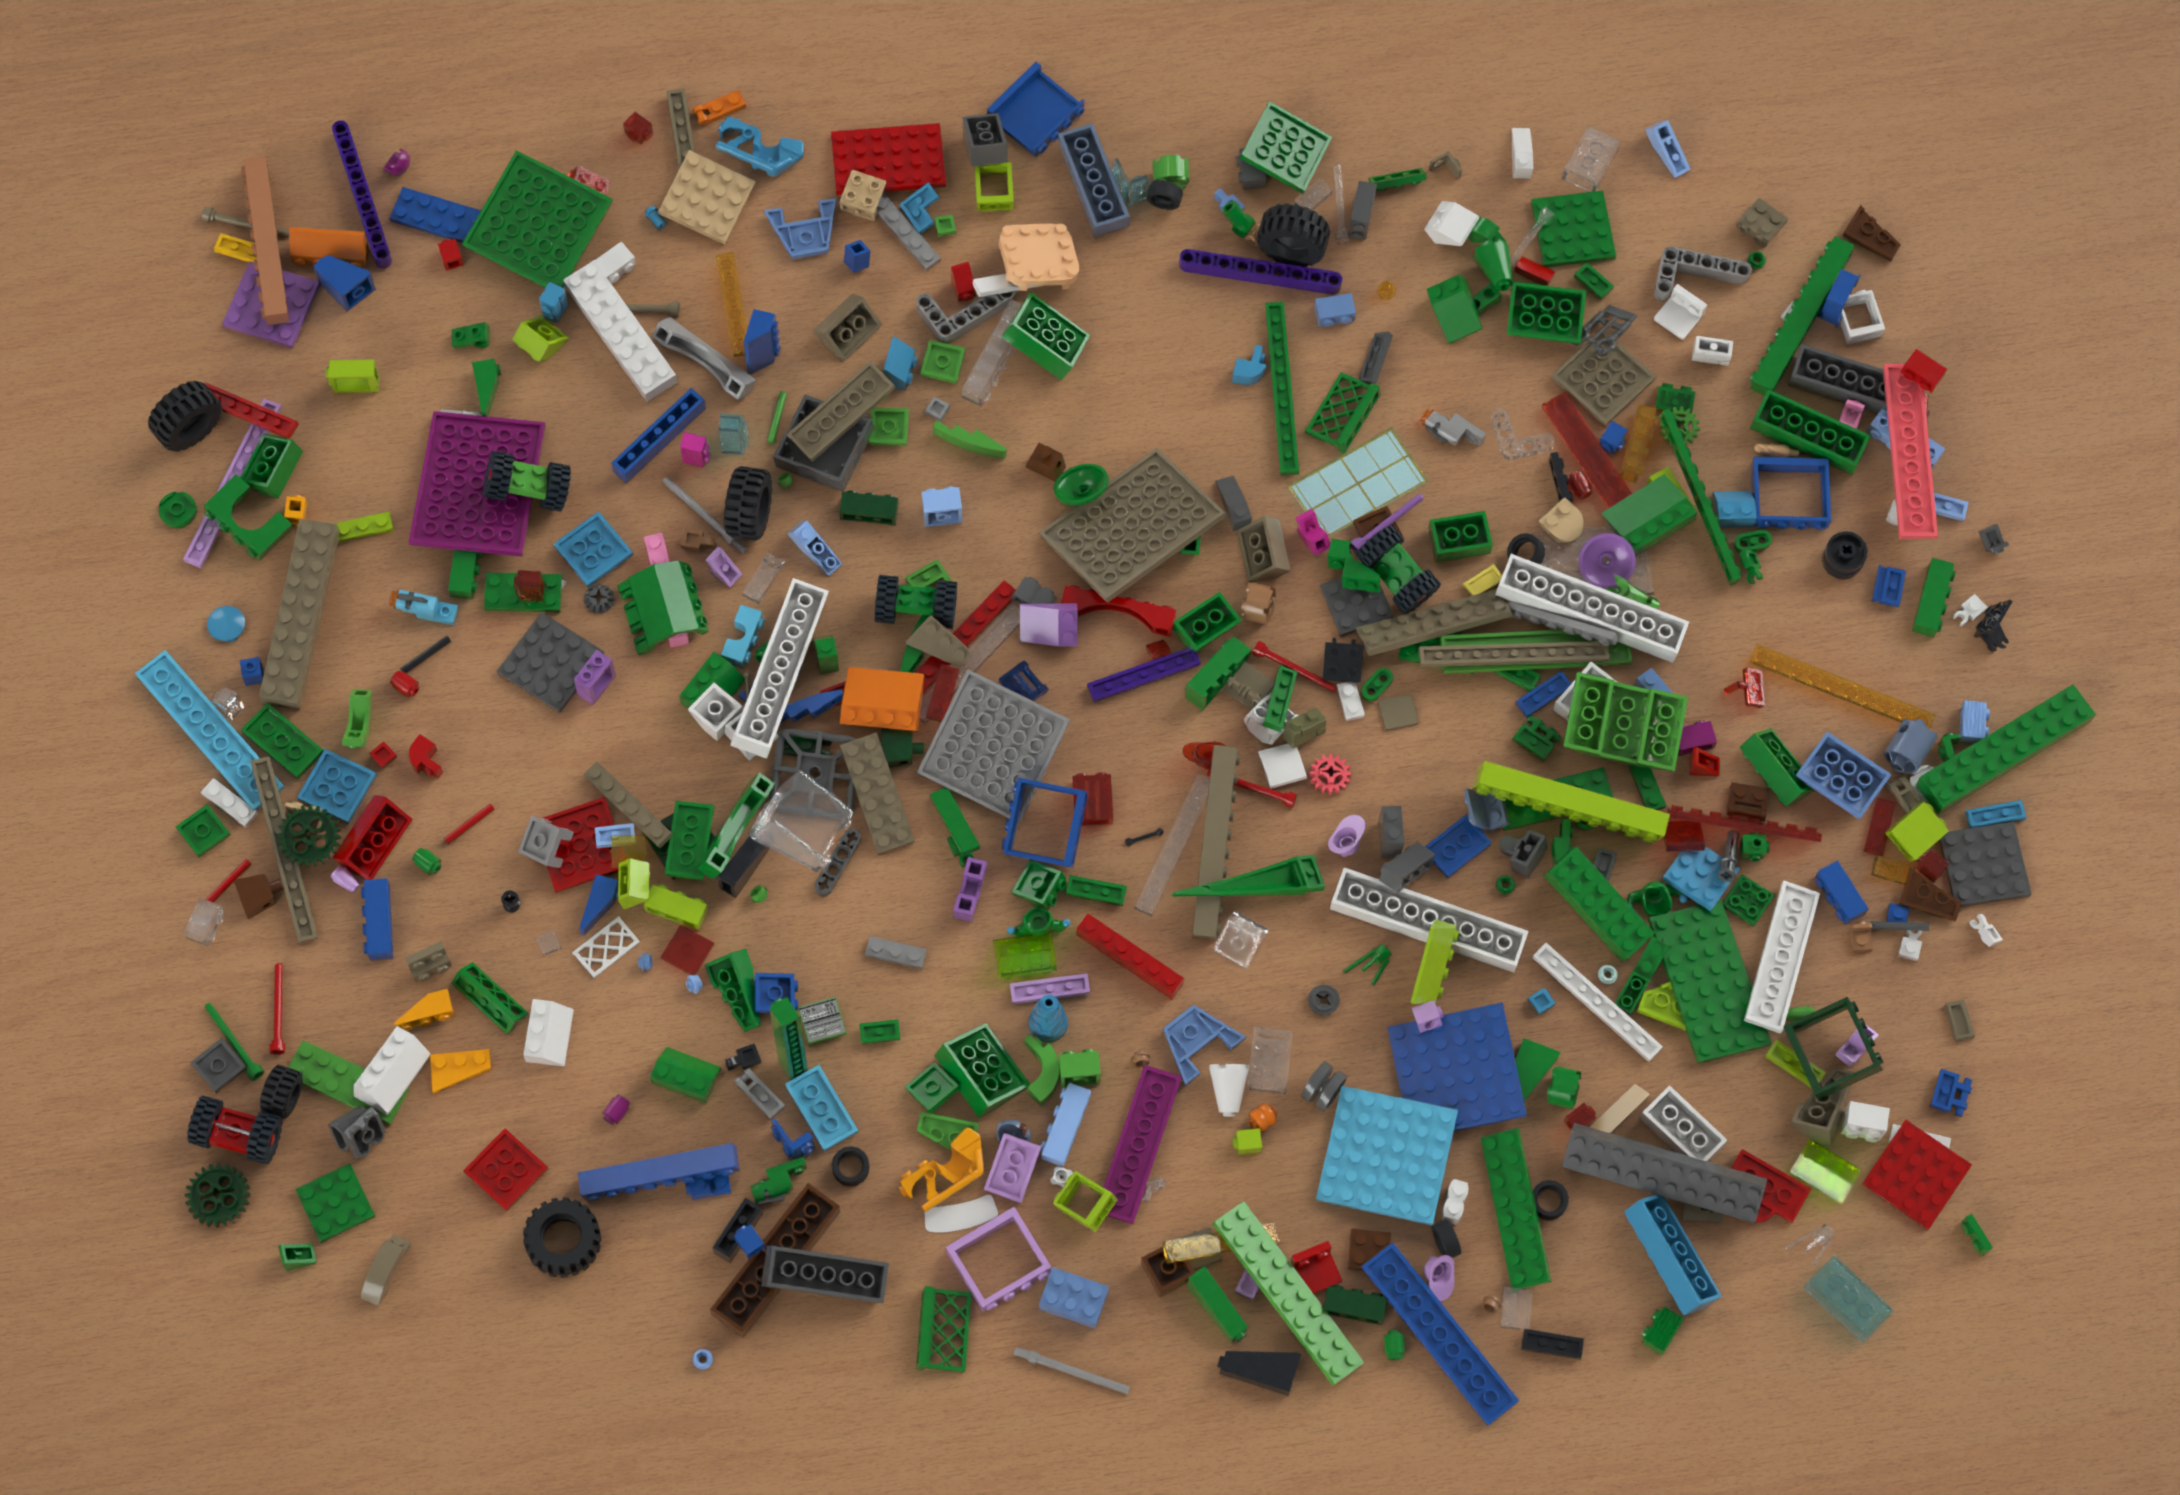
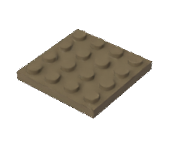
M1605 331L1596 341L1598 342L1610 335ZM1617 341L1614 350L1605 355L1595 353L1596 344L1587 342L1551 375V379L1605 427L1656 379V376ZM1606 342L1600 347L1607 349L1610 345Z

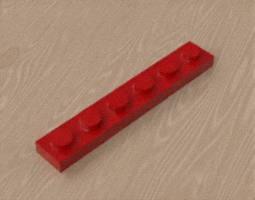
M205 382V385L221 402L222 411L287 439L292 437L299 425L296 420Z

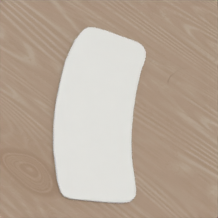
M985 1195L960 1204L933 1207L925 1213V1227L927 1231L935 1233L967 1229L995 1218L998 1215V1211L993 1197Z

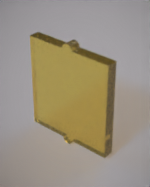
M612 835V849L610 850L612 854V868H619L620 862L630 858L646 862V853H648L646 849V835Z

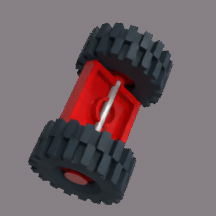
M204 1095L199 1098L188 1125L187 1140L189 1144L204 1148H210L211 1145L246 1154L247 1159L264 1164L270 1163L276 1153L275 1150L281 1137L280 1133L282 1132L281 1127L283 1125L281 1116L260 1111L258 1116L224 1108V1102L219 1099Z

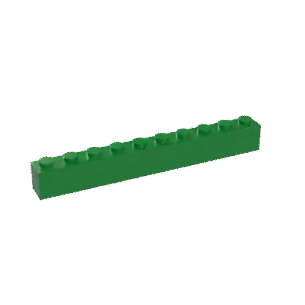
M1834 236L1832 242H1827L1824 248V256L1820 255L1816 262V270H1811L1808 276L1809 282L1807 285L1803 284L1799 292L1801 296L1799 299L1795 298L1791 306L1793 310L1790 314H1786L1783 320V327H1779L1774 336L1776 339L1774 343L1770 342L1768 345L1766 357L1762 356L1760 359L1758 371L1752 373L1749 380L1752 382L1751 390L1764 396L1768 389L1773 392L1775 391L1823 307L1840 270H1844L1852 256L1855 245Z
M786 997L775 1000L769 1008L778 1061L791 1081L807 1072L808 1069L800 1016Z

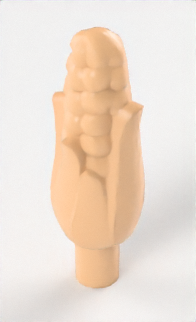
M1771 443L1756 444L1754 446L1756 452L1769 455V457L1789 458L1790 456L1798 458L1799 450L1790 449L1789 446L1784 444L1776 445Z

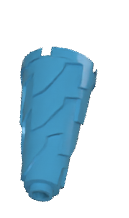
M1053 995L1043 996L1029 1016L1031 1034L1042 1042H1054L1059 1040L1067 1030V1015L1059 1000Z

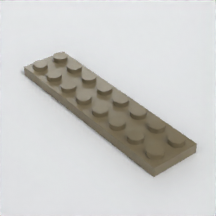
M1497 589L1357 627L1356 634L1368 655L1372 656L1512 617V611L1504 598L1495 595Z

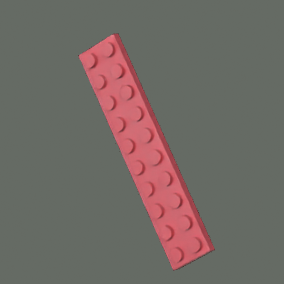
M1884 364L1883 375L1899 539H1937L1938 530L1924 390L1917 383L1906 379L1900 373L1904 364Z

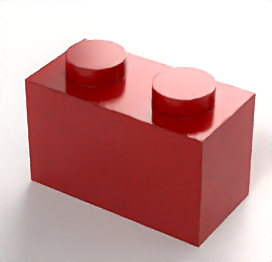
M1916 349L1904 364L1900 373L1906 379L1917 383L1921 389L1932 393L1945 376L1947 368Z

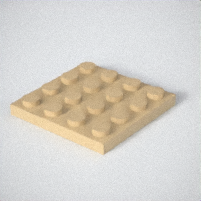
M689 150L658 214L725 245L756 181Z

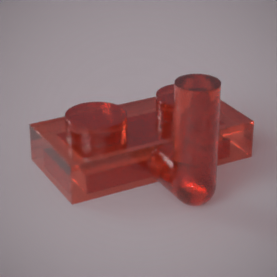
M1747 667L1743 669V682L1737 681L1724 688V692L1727 695L1738 689H1743L1746 706L1757 708L1765 706L1762 670Z

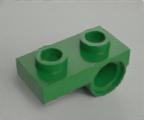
M482 322L452 329V347L455 349L471 345L478 348L488 347L490 345L488 324Z

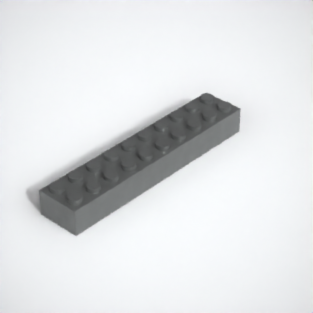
M1574 1123L1562 1164L1564 1168L1752 1223L1756 1222L1767 1182L1766 1178Z

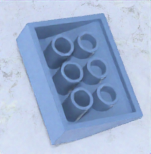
M1826 732L1795 777L1860 820L1892 774L1829 732Z

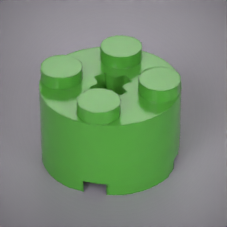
M1164 155L1160 157L1159 161H1156V158L1152 161L1153 181H1168L1179 186L1181 189L1187 188L1186 185L1190 182L1189 159L1187 157L1184 160L1181 159V155Z

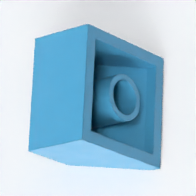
M892 338L883 374L898 389L906 390L907 384L912 382L913 374L911 370L916 368L918 357H915V350L898 338Z
M1751 491L1713 492L1714 514L1719 518L1720 528L1754 526L1757 516L1755 500Z

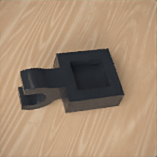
M755 1043L737 1049V1056L725 1060L728 1071L735 1069L739 1065L744 1070L762 1063Z

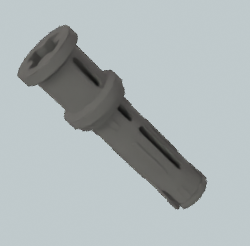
M1730 830L1727 833L1725 853L1720 860L1721 869L1718 872V877L1725 882L1733 881L1736 876L1734 870L1738 864L1736 852L1740 834L1735 830Z

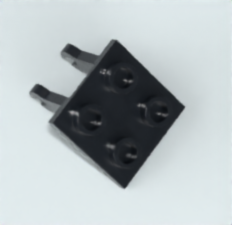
M2010 599L1993 606L1990 605L1985 611L1984 619L1976 626L1977 631L1974 637H1981L1991 652L1997 651L1993 645L2003 649L2006 646L2002 644V641L2005 644L2009 643L2000 623L2013 602Z
M1332 638V643L1325 642L1323 680L1361 683L1363 645L1355 644V639H1351V644L1337 643L1336 638Z

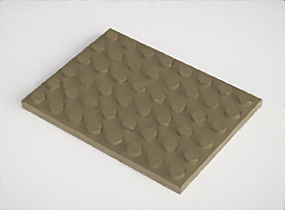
M1156 448L1111 480L1105 492L1098 499L1088 504L1075 506L1041 530L1039 535L1108 603L1226 517V513Z

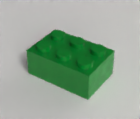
M1485 511L1431 519L1429 521L1428 531L1435 563L1491 554L1493 543Z

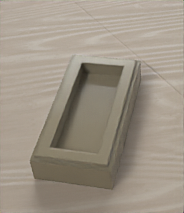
M1960 1000L1946 1003L1944 1007L1955 1042L1974 1038L1975 1034L1965 1001Z

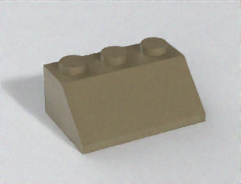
M851 294L813 331L825 347L841 361H844L882 324L863 297Z
M1263 516L1237 530L1248 582L1278 578L1291 571L1280 519Z

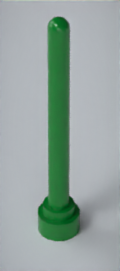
M206 1003L205 1009L246 1065L248 1077L251 1081L260 1078L264 1074L262 1067L253 1063L211 1003Z

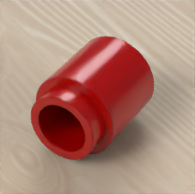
M397 671L390 679L392 687L407 698L415 696L419 691V682L405 672Z

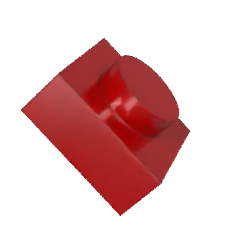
M384 741L369 753L381 769L397 758L396 754Z

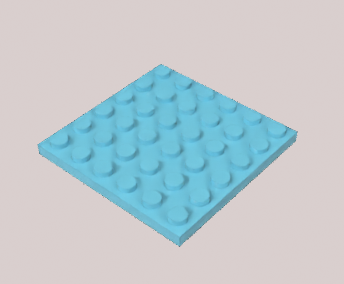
M1342 1086L1316 1201L1433 1225L1458 1110Z

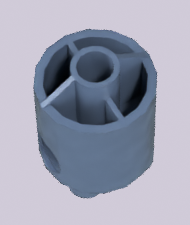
M1904 719L1886 748L1884 757L1891 763L1890 766L1894 770L1903 773H1916L1938 735L1926 727V723L1920 719L1915 721Z

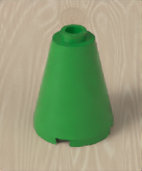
M1498 239L1499 242L1488 240L1475 249L1474 261L1496 290L1506 291L1513 283L1509 246L1502 239Z

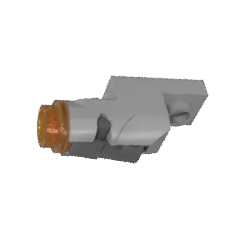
M1427 408L1419 420L1425 429L1442 444L1448 442L1451 445L1457 446L1466 437L1470 443L1481 446L1485 440V432L1456 413L1449 421L1448 417Z

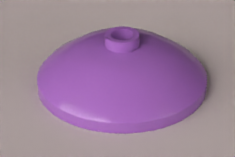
M1602 533L1593 536L1583 545L1579 554L1578 564L1583 578L1589 584L1606 590L1608 586L1612 588L1618 587L1614 579L1615 575L1627 581L1630 579L1635 569L1636 558L1633 548L1626 539L1617 534ZM1605 556H1608L1610 558L1609 562L1607 563L1603 562V558Z

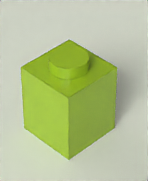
M1260 1128L1236 1131L1235 1137H1232L1233 1149H1237L1238 1155L1261 1153Z

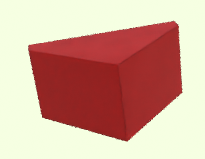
M1697 747L1693 748L1689 757V775L1720 776V758Z

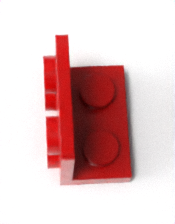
M1329 1240L1292 1255L1290 1260L1294 1269L1313 1294L1327 1289L1328 1286L1332 1287V1285L1340 1284L1343 1281L1330 1253L1332 1247Z

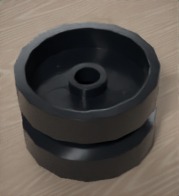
M1844 531L1835 534L1830 538L1823 552L1822 563L1824 569L1828 574L1838 579L1853 578L1860 572L1867 558L1868 549L1866 543L1859 535L1853 532Z

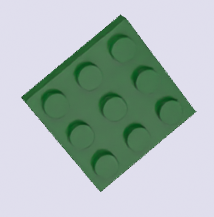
M350 1163L295 1189L320 1243L375 1217Z

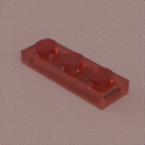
M941 664L926 719L942 722L951 704L960 673L959 668Z
M1880 797L1876 798L1863 852L1883 856L1888 837L1885 832L1890 828L1896 802Z

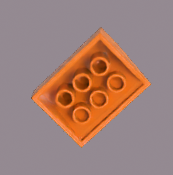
M848 667L841 706L840 724L919 731L924 674Z

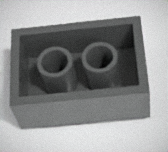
M999 113L962 117L963 137L971 166L1008 163L1007 141Z

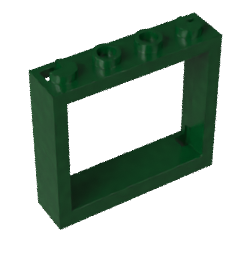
M1848 997L1783 1026L1818 1100L1883 1071L1881 1064L1884 1062L1879 1052H1874L1872 1047L1876 1045L1871 1035L1867 1036L1864 1031L1867 1029L1863 1018L1859 1019L1856 1014L1859 1012L1855 1001L1851 1002ZM1848 1009L1873 1064L1821 1088L1796 1033Z

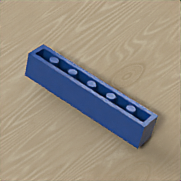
M690 388L611 462L613 472L625 483L629 482L706 409L705 400Z

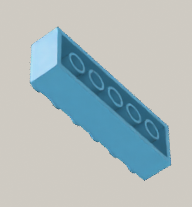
M1653 1195L1641 1199L1624 1211L1629 1223L1637 1233L1638 1239L1645 1247L1648 1256L1652 1259L1659 1275L1664 1280L1668 1291L1672 1294L1679 1310L1684 1316L1707 1308L1722 1297L1665 1197Z

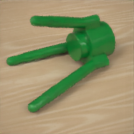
M1380 944L1377 948H1373L1369 953L1345 968L1343 972H1348L1371 957L1372 959L1362 968V971L1364 972L1374 962L1378 965L1382 964L1371 983L1375 985L1384 968L1390 962L1388 958L1392 954L1386 946Z

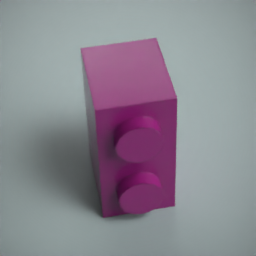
M1700 720L1690 726L1683 724L1678 756L1691 754L1695 747L1701 750L1715 748L1717 739L1711 721L1705 722Z

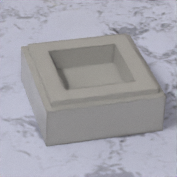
M933 397L925 410V414L942 422L950 408V404Z

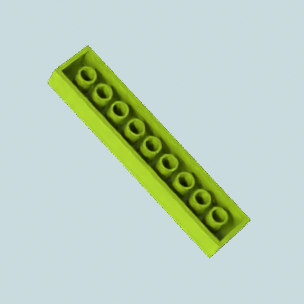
M1487 761L1478 766L1472 787L1480 795H1494L1497 800L1506 801L1508 799L1514 801L1513 804L1529 805L1535 811H1550L1551 815L1557 817L1564 815L1574 822L1585 821L1591 827L1597 828L1602 826L1606 828V831L1617 833V831L1623 832L1624 836L1630 838L1637 836L1643 838L1642 841L1647 843L1657 842L1665 836L1670 814Z

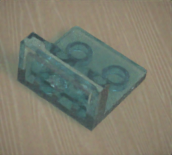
M1118 158L1114 159L1112 171L1115 181L1120 188L1119 191L1122 199L1126 200L1128 205L1146 199L1150 182L1147 174L1136 176L1132 181H1129Z

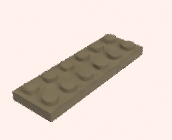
M869 361L787 434V437L813 462L896 387Z
M877 733L841 744L840 747L877 854L913 843L914 839Z

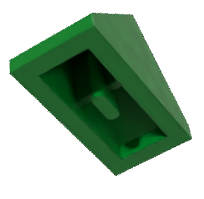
M280 1244L278 1246L282 1265L286 1271L317 1263L313 1244Z

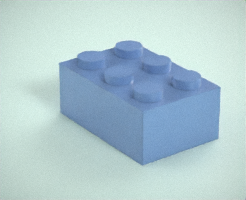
M1052 1267L1039 1303V1310L1096 1329L1109 1293V1286Z

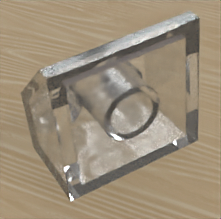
M1235 911L1228 918L1213 950L1247 969L1261 947L1269 929Z

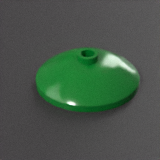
M1077 465L1066 470L1057 478L1054 484V493L1056 498L1064 504L1074 506L1088 504L1098 499L1105 492L1109 484V477L1106 470L1099 465Z

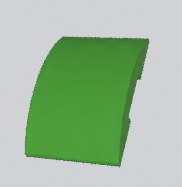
M1577 672L1563 747L1612 762L1674 772L1688 697L1652 688L1649 690L1614 682L1615 680Z

